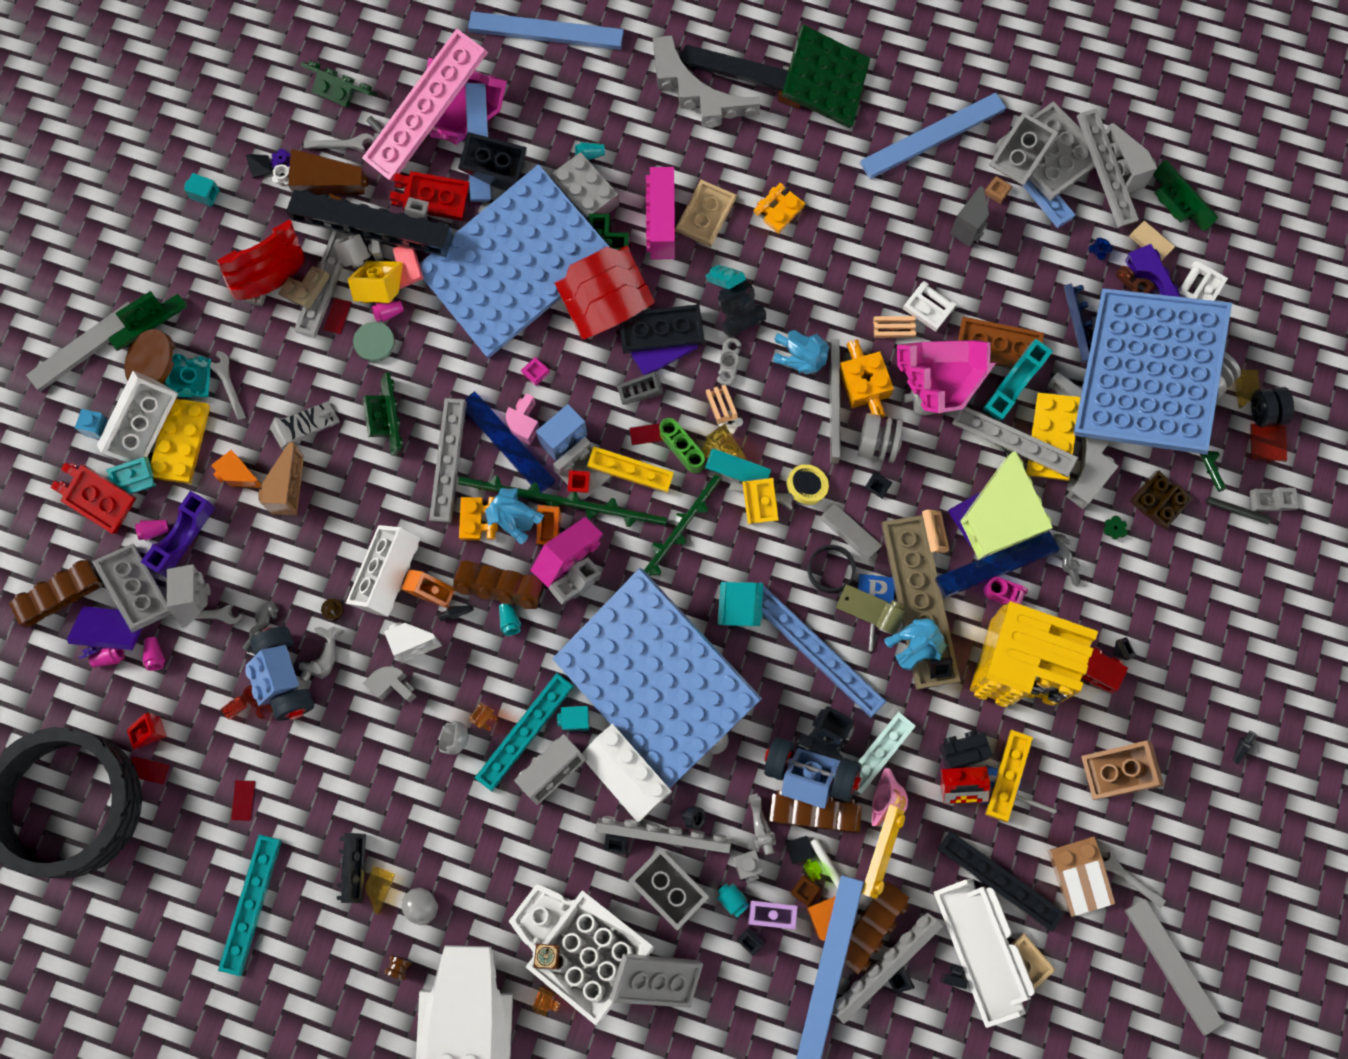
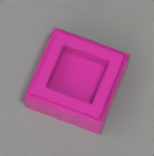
M535 357L521 370V373L532 384L537 386L550 374V370Z

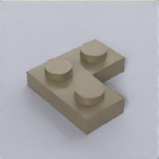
M312 266L302 283L288 277L278 294L309 310L331 275L324 270Z

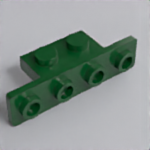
M309 60V63L301 62L302 67L317 73L311 92L344 107H349L354 89L369 96L377 95V92L371 90L372 86L362 82L359 85L354 82V78L347 75L341 77L337 75L338 71L326 67V70L320 68V63Z
M1164 160L1157 167L1153 176L1160 182L1162 187H1159L1154 194L1158 197L1159 202L1165 205L1172 216L1180 223L1192 218L1202 231L1208 230L1218 220V216L1168 160Z
M149 291L115 313L125 327L111 335L108 339L116 351H119L135 341L141 333L154 329L169 318L187 308V305L179 294L160 304L153 293Z
M385 372L381 378L382 395H365L363 397L368 437H388L391 456H396L403 447L402 437H399L398 431L400 420L396 417L397 400L393 396L394 380L391 379L390 372Z

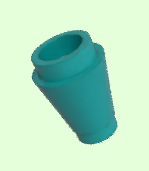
M587 142L575 144V155L581 152L587 160L605 156L604 144Z
M500 604V630L505 636L518 634L521 631L520 627L522 624L512 605Z

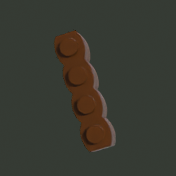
M88 560L77 561L68 571H59L48 582H39L28 593L22 592L14 596L9 605L19 625L25 628L33 626L45 617L57 613L65 606L75 603L85 595L101 588L104 584L93 563Z
M461 561L453 579V590L463 595H476L481 599H495L503 604H517L524 609H537L544 591V583L534 575H522L512 570H501L494 566H481L472 561Z
M777 790V794H772L769 815V822L850 833L860 832L862 805L857 804V800L851 799L850 802H835V798L830 797L825 809L783 796L781 795V790Z
M888 881L884 882L882 893L878 895L877 899H872L853 927L844 965L856 974H859L860 971L864 973L871 964L870 956L873 952L877 954L884 945L882 938L886 933L889 935L892 933L897 925L895 922L896 917L899 914L903 915L910 906L907 902L910 897Z

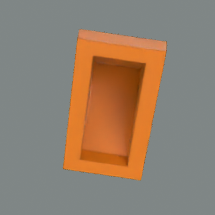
M538 505L537 512L542 513L544 517L541 523L537 524L536 544L545 545L559 535L562 518L560 507Z
M836 896L806 908L819 940L825 941Z

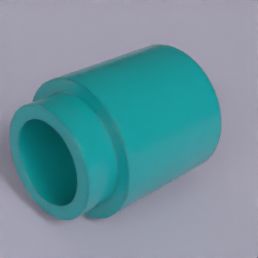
M726 883L717 891L720 895L717 900L731 915L734 914L736 918L750 906L747 902L748 899L734 883L730 886Z

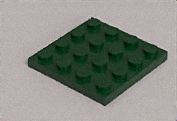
M803 24L798 33L782 96L850 129L854 125L870 58Z

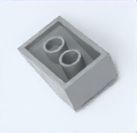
M1023 112L989 166L1024 186L1054 144L1058 132Z
M1114 123L1110 124L1106 133L1128 192L1131 193L1145 188L1157 169L1155 159L1151 157L1147 149Z

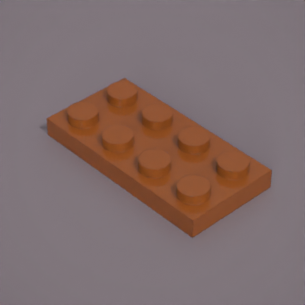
M963 316L958 341L982 340V342H990V362H997L995 364L997 366L1012 369L1033 340L1037 339L1043 343L1044 333Z

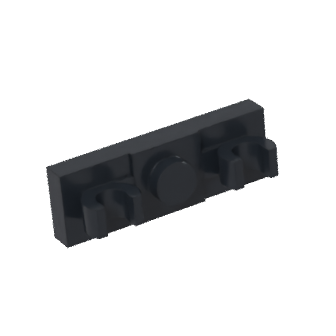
M344 833V836L340 837V841H344V849L339 850V853L343 854L342 883L337 884V887L342 888L341 896H337V900H341V903H363L366 834Z

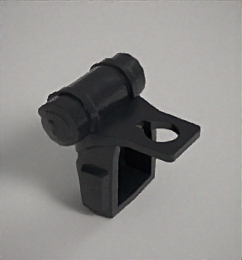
M746 280L731 289L724 288L719 291L718 305L726 318L722 322L723 332L729 338L734 335L738 336L741 332L755 325H760L762 321L767 319L764 307L760 304L755 305L754 288Z
M827 706L821 709L812 724L814 726L813 731L809 735H801L796 740L795 750L801 748L841 761L843 758L840 754L843 744H847L851 740L855 730V721Z

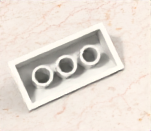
M132 371L98 441L97 446L100 452L124 462L147 457L178 393L153 378Z
M378 525L346 604L376 615L388 617L394 608V601L401 590L405 574L410 569V562L418 549L420 537L401 527Z
M613 724L596 737L582 753L587 759L585 762L638 823L671 794V790Z

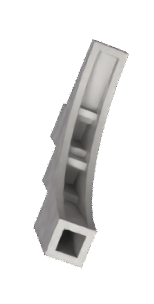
M672 36L653 37L658 89L670 90L677 88L680 108L691 109L699 106L702 127L713 128L721 125L722 118L752 117L759 114V97L728 95L712 89L699 81L685 67L675 49Z
M1059 372L1056 373L1048 384L1058 395L1081 397L1083 388L1076 386L1068 376L1061 375ZM1081 437L1082 457L1080 470L1074 485L1066 497L1082 509L1091 502L1118 468V465L1115 464L1111 457L1102 454L1111 441Z

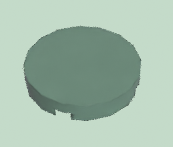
M369 322L362 325L355 332L353 345L357 354L362 359L369 362H379L389 357L395 346V339L390 328L385 324Z

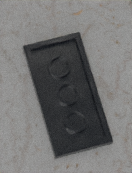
M699 304L643 310L619 324L623 354L705 344Z

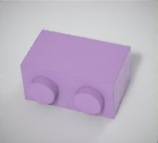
M750 901L748 924L795 930L797 906Z

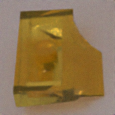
M725 424L706 435V442L701 451L707 461L712 448L747 460Z

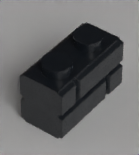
M977 730L964 733L965 738L957 740L956 736L943 739L944 744H941L939 749L945 768H962L993 758L986 734L984 732L978 734Z

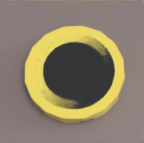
M802 464L795 467L788 475L786 482L789 493H792L796 501L805 505L817 504L826 496L829 489L828 479L824 472L812 465Z

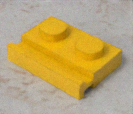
M766 478L743 481L748 524L779 520L774 479Z

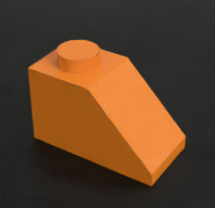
M232 449L211 465L216 471L213 475L220 483L225 481L230 487H262V484Z
M408 570L401 590L419 599L444 608L449 606L455 591L452 586L423 571Z

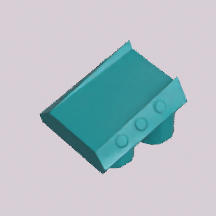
M174 354L172 358L174 365L165 381V386L177 392V397H208L211 359L201 356L186 358L183 354Z
M721 582L717 625L761 626L763 619V583Z

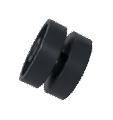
M1287 387L1259 389L1253 393L1251 412L1255 424L1262 428L1291 423L1294 416V401Z

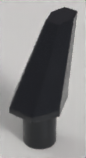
M472 605L449 606L446 611L439 613L438 616L440 621L453 620L474 611Z
M1249 730L1245 737L1239 739L1233 762L1237 765L1253 747L1252 743L1257 737L1255 732Z

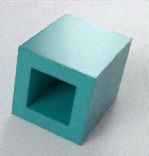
M192 173L184 186V191L191 200L212 207L220 192L214 180Z
M588 706L561 707V713H557L558 727L562 726L563 732L590 731Z

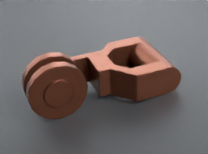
M1121 266L1116 272L1117 278L1132 292H1139L1138 284H1142L1145 287L1142 293L1152 294L1156 289V286L1148 279L1136 278L1131 283L1130 280L1134 277V273L1127 266Z

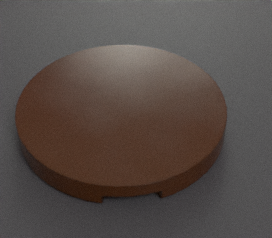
M151 329L141 333L132 342L126 354L124 364L127 381L132 371L153 378L161 384L167 379L174 365L172 358L173 349H175L173 340L168 334L160 330Z

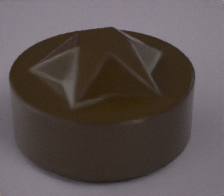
M328 599L322 604L321 613L327 620L336 621L343 616L344 607L337 599Z

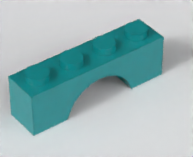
M1033 340L982 410L997 421L1003 420L1024 387L1042 367L1053 350L1039 340Z

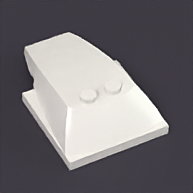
M536 884L509 920V923L522 941L533 951V957L526 968L596 1026L601 1023L614 1005L610 1000V995L623 954L649 956L655 948L584 891H581L575 900H569L555 891ZM536 944L560 946L558 970L533 968Z
M444 946L432 990H421L419 992L416 1059H510L513 993H500V990L497 989L495 980L496 969L491 947Z

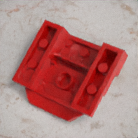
M290 219L273 228V233L262 242L238 253L234 250L217 260L228 291L235 300L251 299L270 293L281 287L288 277L292 278L302 267L305 257Z
M606 246L570 264L566 276L554 282L582 339L610 329L655 303L628 246L619 250Z

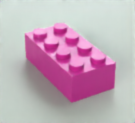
M650 167V175H646V251L650 252L651 260L675 259L674 167Z

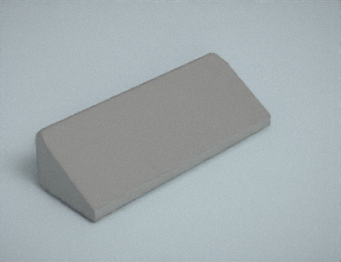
M836 504L832 505L820 518L867 561L882 547L877 540Z

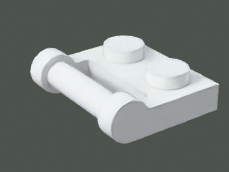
M1193 262L1190 267V273L1182 286L1178 288L1179 297L1214 301L1228 278L1200 262ZM1198 274H1202L1204 277L1193 294L1188 292Z
M923 281L905 303L903 310L915 316L916 319L936 332L953 312L957 303L953 300L949 301L929 287L927 282ZM925 293L927 296L938 302L940 305L945 307V310L931 302L922 294Z

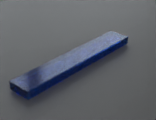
M475 391L464 399L467 401L465 413L530 486L533 483H538L540 492L543 493L555 483L553 477Z
M1050 531L940 575L935 578V581L944 598L989 581L994 577L1001 576L1055 554L1060 548Z

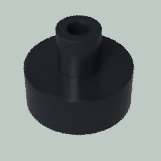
M691 806L682 813V819L686 827L699 830L705 822V811L703 808Z

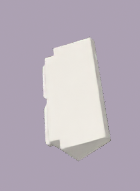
M966 879L935 891V898L963 966L985 1027L988 1028L1026 1014L1022 1002L1031 999L1030 996L1034 994L1035 990L1018 947L1014 944L1009 945L1007 938L1011 936V930L995 890L986 886L976 889L973 879Z

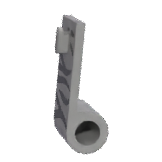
M327 401L289 417L278 418L273 421L270 429L282 451H284L289 442H294L298 446L301 443V438L339 424L340 421Z

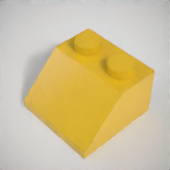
M365 261L347 279L353 301L362 303H390L399 293L403 268L402 262Z

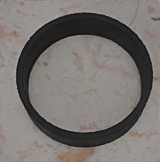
M825 545L812 554L808 563V577L811 583L820 591L838 593L844 590L845 585L838 588H827L819 584L811 572L812 560L817 554L826 550H835L844 554L852 567L851 579L846 583L850 585L855 576L856 564L853 556L845 548L838 545Z

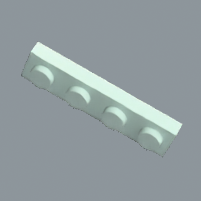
M897 712L858 761L861 763L859 776L861 777V783L858 791H855L859 795L863 793L915 728V725L899 712Z

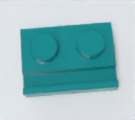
M141 457L106 469L109 480L130 494L157 486L152 478L154 476L148 457Z

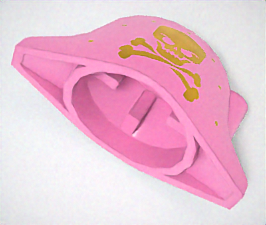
M889 768L883 770L872 801V826H880L884 822L889 805L906 811L908 806L906 791L897 783Z

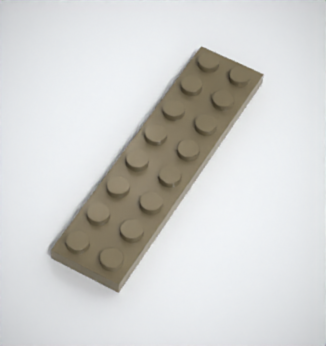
M923 515L884 521L881 525L897 601L904 605L903 609L906 610L902 620L903 629L912 624L913 620L916 619L934 620L935 624L939 626L940 633L944 636V643L948 644L941 658L952 657L953 659L952 676L933 679L930 678V660L933 659H924L912 669L916 690L960 683L933 553L930 551ZM906 640L907 647L909 646L910 640Z

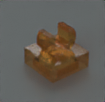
M480 703L468 721L480 729L484 728L490 731L491 728L486 725V721L489 718L495 721L498 719L492 714L494 711L491 708Z
M540 987L532 1009L536 1013L546 1016L548 1009L558 1012L561 1003L552 999L554 996L552 991Z

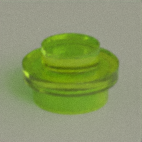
M809 858L803 867L811 881L815 879L820 880V873L823 871L816 860L812 862Z

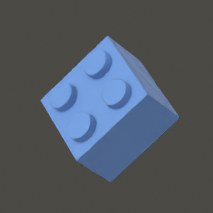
M569 404L536 431L540 445L555 461L560 459L587 436L585 421Z

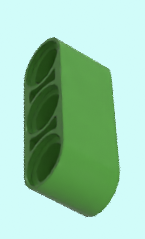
M672 418L662 420L660 423L661 439L689 472H701L705 465L703 452L677 421ZM671 427L674 429V432L666 433L664 429ZM683 442L687 444V447L679 449L677 444ZM698 458L701 462L694 465L690 463V460Z

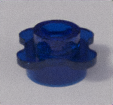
M1098 237L1095 243L1089 246L1088 251L1094 253L1098 260H1104L1106 255L1113 251V246L1107 239Z

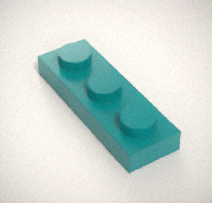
M723 265L712 267L710 272L705 275L709 283L726 289H731L746 280L742 271Z

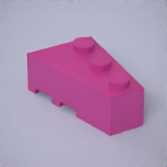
M586 517L582 518L543 546L530 571L549 588L551 584L569 571L572 566L583 560L590 551L594 552L600 546L599 540L603 533Z

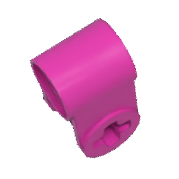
M994 577L985 584L983 592L988 599L1002 605H1006L1009 601L1021 605L1024 595L1028 593V589L1001 577ZM992 584L999 587V593H995L992 590Z

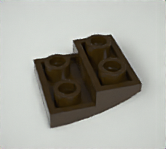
M1158 470L1150 476L1131 498L1130 502L1153 522L1167 529L1193 498L1179 484L1174 485Z

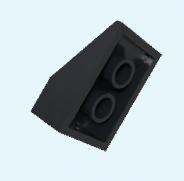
M468 132L458 169L497 189L507 191L521 179L526 161L527 147Z

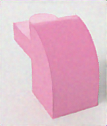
M526 393L524 398L518 400L516 404L517 410L508 407L506 420L511 434L516 439L530 446L540 426L538 421L528 417L536 403L534 397Z

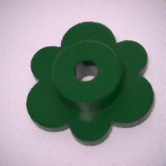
M1115 515L1111 520L1107 519L1105 521L1106 527L1103 530L1105 535L1111 536L1113 540L1127 535V523L1121 521L1119 516Z

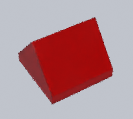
M569 470L568 491L589 493L591 473L588 471Z

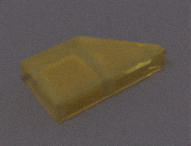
M1241 370L1240 377L1235 381L1238 409H1242L1250 401L1253 393L1260 389L1258 370Z
M376 866L371 871L365 890L370 898L374 913L380 914L396 874Z

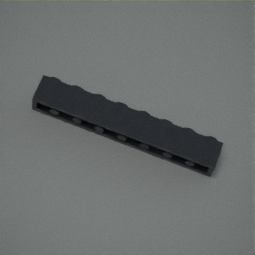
M294 190L286 210L292 221L351 235L360 234L363 238L443 257L447 256L453 238L451 227L443 222L434 223L422 217L417 219L405 213L396 214L384 208L375 209L362 203L359 205L354 204L346 199H332L325 194L321 196L315 195L307 190Z

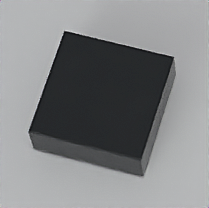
M807 835L785 842L792 864L814 858Z

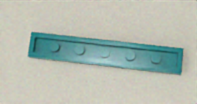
M556 673L474 778L493 792L574 686Z
M258 835L218 971L236 976H242L281 846L282 840Z

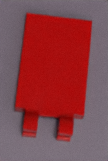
M410 171L409 176L395 173V188L405 189L404 194L391 191V206L403 205L404 211L410 197L429 202L427 215L463 221L470 188L469 181Z
M65 462L61 470L73 477L72 481L68 485L64 481L59 483L54 480L50 488L63 495L60 500L61 502L111 534H116L137 497L86 465H80L79 467L74 463L69 464Z

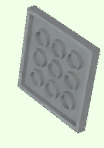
M1054 101L1032 116L1057 131L1058 136L1044 159L1029 178L1050 201L1095 168L1081 128ZM1009 133L998 140L996 144L998 148L1001 147Z

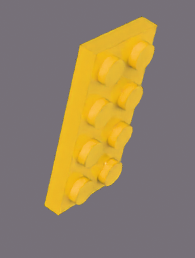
M1038 393L1032 437L1073 455L1076 437L1074 436V429L1081 397ZM1028 460L1026 470L1028 476L1065 481L1070 479V476L1069 478Z
M175 399L157 437L150 465L154 476L152 477L153 479L185 484L192 483L211 407L208 403Z

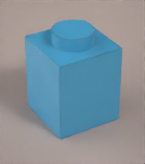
M81 409L75 429L86 437L100 439L109 419L102 413Z

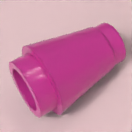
M400 300L391 301L390 303H376L375 306H372L376 322L381 321L383 323L404 312Z
M145 520L135 524L138 540L147 541L169 532L167 520Z
M148 637L144 639L143 666L148 671L162 669L165 658L157 638Z
M102 648L89 656V663L93 668L119 664L125 658V653L123 649Z

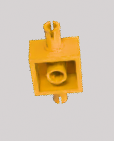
M855 339V343L851 340L846 345L852 360L840 363V379L850 407L853 409L868 404L872 414L880 415L883 418L886 416L880 400L890 398L894 388L881 352L864 355L859 340Z

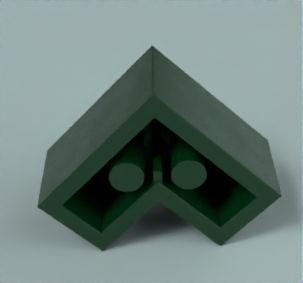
M589 214V224L610 248L619 250L628 246L629 250H631L629 233H611L612 223L610 214Z

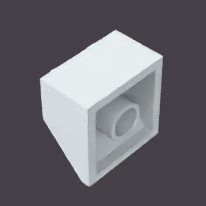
M395 623L389 626V630L384 631L393 656L401 663L442 646L434 634L407 623Z

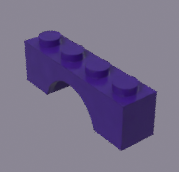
M1152 244L1128 253L1125 262L1133 271V278L1150 280L1158 288L1160 295L1179 297L1178 287L1176 284H1172L1169 278V270L1166 266L1163 267L1160 261V254L1157 249L1153 248Z
M190 490L178 507V518L171 532L162 541L151 546L141 563L167 578V569L175 568L216 507Z

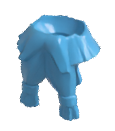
M793 330L788 332V338L778 333L774 338L776 343L788 347L789 352L792 354L790 357H786L776 353L773 357L775 363L791 367L804 374L818 372L826 365L829 346L817 333L808 337Z
M502 488L485 510L488 526L494 523L499 524L519 544H523L527 541L528 535L522 531H530L534 523H541L544 515L519 501L517 498V488Z
M932 619L913 620L912 624L906 626L899 633L884 639L885 644L889 648L902 640H910L909 646L903 652L896 655L899 665L905 671L912 670L924 659L940 660L948 644L944 643V636L940 633L939 626Z

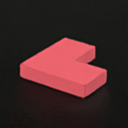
M401 246L393 248L396 262H402L403 264L399 289L424 279L416 250Z

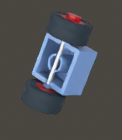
M288 627L268 628L254 635L250 639V643L255 656L245 665V672L247 678L251 681L252 695L257 700L258 706L271 703L275 719L278 721L294 720L302 717L314 708V703L308 689L295 690L299 683L288 653V649L293 646V640Z
M779 737L773 740L770 749L768 748L766 752L764 774L783 781L781 794L783 796L825 809L830 796L850 802L855 790L858 791L861 783V777H859L861 763L847 758H842L839 761L801 748L797 749L793 757L794 742Z

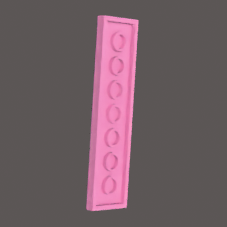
M456 28L362 158L387 179L394 182L395 173L399 174L488 52Z

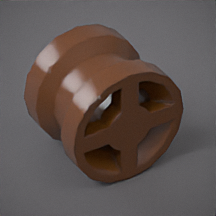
M390 955V964L385 968L384 974L400 980H406L407 968L411 967L412 962L395 955Z

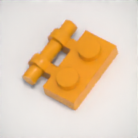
M782 183L772 187L767 197L761 199L753 210L757 216L764 212L766 216L763 222L778 234L805 206V203L791 191L786 196L782 195L781 192L785 189ZM776 200L778 204L774 208L770 207L769 205Z
M461 497L460 540H481L482 532H487L488 540H495L498 524L494 523L491 526H488V523L482 524V514H486V508L489 507V504L493 502L495 497H489L488 505L483 506L482 497Z

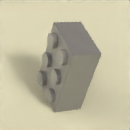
M581 152L549 175L588 223L589 214H609L619 206L618 193Z
M661 847L628 880L677 931L709 898Z

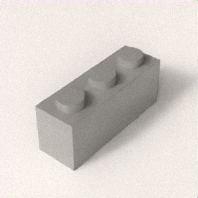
M563 734L544 753L538 755L527 769L522 770L514 781L538 806L587 759Z

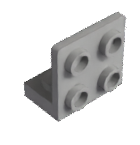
M586 437L553 464L555 472L567 485L569 470L588 471L591 473L589 493L577 492L582 501L612 477L611 475L587 468L592 447Z

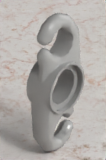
M733 337L728 338L723 343L720 370L718 372L719 375L728 373L730 379L725 381L721 376L717 377L718 382L726 386L731 385L735 381L739 362L738 354L740 349L731 350L728 348V345L732 342L738 347L741 346V342ZM726 357H732L735 360V364L727 366L723 360Z

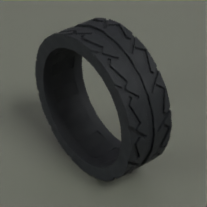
M59 727L35 731L34 734H27L3 750L0 756V862L12 871L31 877L69 879L87 875L88 872L92 873L106 866L119 855L120 850L124 849L135 832L139 816L141 815L143 801L138 773L125 752L107 739L77 729ZM70 746L84 747L102 762L108 773L112 789L108 819L99 835L80 853L63 861L53 863L42 861L32 855L21 844L14 830L12 802L16 788L26 771L44 755L60 748Z

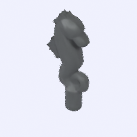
M1056 533L1052 539L1055 548L1052 555L1063 559L1062 568L1065 572L1069 573L1072 584H1080L1081 580L1078 574L1080 564L1077 560H1071L1072 553L1064 545V543L1069 545L1071 541L1066 539L1065 535Z
M275 602L266 603L262 611L255 613L257 625L250 630L249 639L242 649L250 653L252 650L250 639L268 627L271 617L273 619L277 618L278 607Z

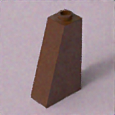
M291 149L288 186L292 193L294 190H307L315 195H329L330 193L333 195H365V187H368V176L364 174L362 167Z

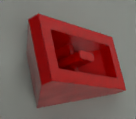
M150 712L142 715L126 729L133 750L167 737L160 716Z

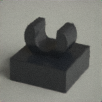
M951 964L949 975L941 973V983L962 989H967L968 980L960 978L963 966Z

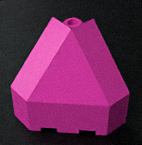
M428 58L427 68L434 60L433 58ZM475 70L466 83L485 84L488 121L501 110L507 81L493 75L479 73L480 71ZM465 85L432 128L430 137L448 140L455 145L467 137Z
M982 340L928 341L897 345V366L901 372L906 373L909 378L907 383L913 393L919 395L922 400V408L928 412L943 413L964 409L997 362H990V342H982Z

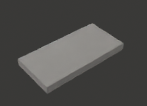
M134 543L92 561L131 632L172 614L167 608L166 598L148 567L141 563L142 557Z
M623 954L610 1000L613 1003L690 1008L703 963L699 960Z

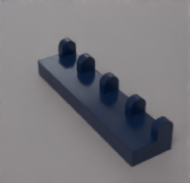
M1070 283L1064 285V290L1082 361L1087 366L1092 340L1089 341L1086 328L1093 326V321L1084 322L1081 309L1088 307V302L1079 303L1077 295L1078 292L1084 290V286L1078 285L1074 287Z

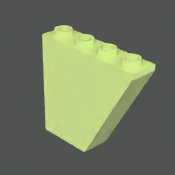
M1016 451L1003 460L960 521L978 560L1042 535L1053 528L1049 515L1045 513L1042 507L1041 498L1036 494L1033 482L1026 474L1023 461Z

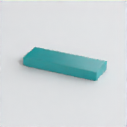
M714 448L711 449L705 469L741 482L769 478L771 472L769 468Z

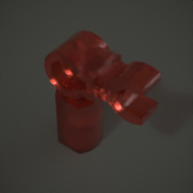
M252 686L246 687L242 696L238 695L220 708L228 720L246 709L249 703L252 708L256 707V715L262 720L265 719L262 715L264 708H268L273 713L270 704L258 706L257 700L252 695Z

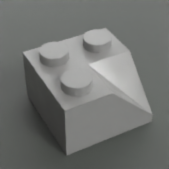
M193 564L167 569V608L182 628L187 627L208 605V596L211 594L209 584L205 583L202 573L198 572Z

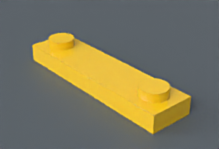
M593 446L587 465L589 469L664 493H668L674 474L672 471Z
M1014 730L1009 732L985 815L1006 823L1009 821L1033 737Z
M889 805L861 894L875 899L883 891L885 872L899 828H902L905 821V811L898 807Z

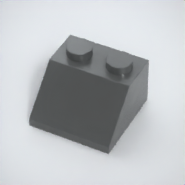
M980 186L959 212L950 232L952 236L969 247L974 241L979 242L984 234L983 231L988 225L986 220L989 216L983 187Z

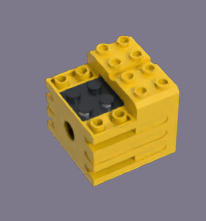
M1009 601L991 619L970 691L975 692L974 696L982 700H987V697L995 699V704L1002 707L1013 705L1024 697L1034 698V696L1043 699L1042 702L1055 706V704H1059L1081 692L1083 682H1080V680L1087 672V663L1093 651V648L1090 646L1096 640L1098 631Z

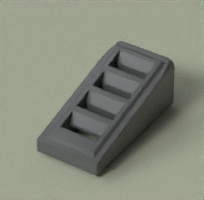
M656 372L617 385L623 405L664 394L660 377ZM652 381L654 382V389H652L650 384ZM644 383H645L646 389H647V391H645V392H644L643 387H642V384H644ZM634 386H637L639 394L637 395L635 393ZM625 388H629L631 397L627 396Z

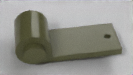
M848 584L845 585L836 605L837 609L870 622L891 634L897 633L906 613L902 603L892 600L891 603Z

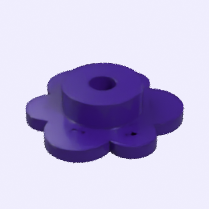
M280 149L277 153H273L270 162L271 166L275 168V166L283 164L289 167L291 153H287L285 149Z
M89 646L82 650L83 654L78 658L83 659L104 647Z

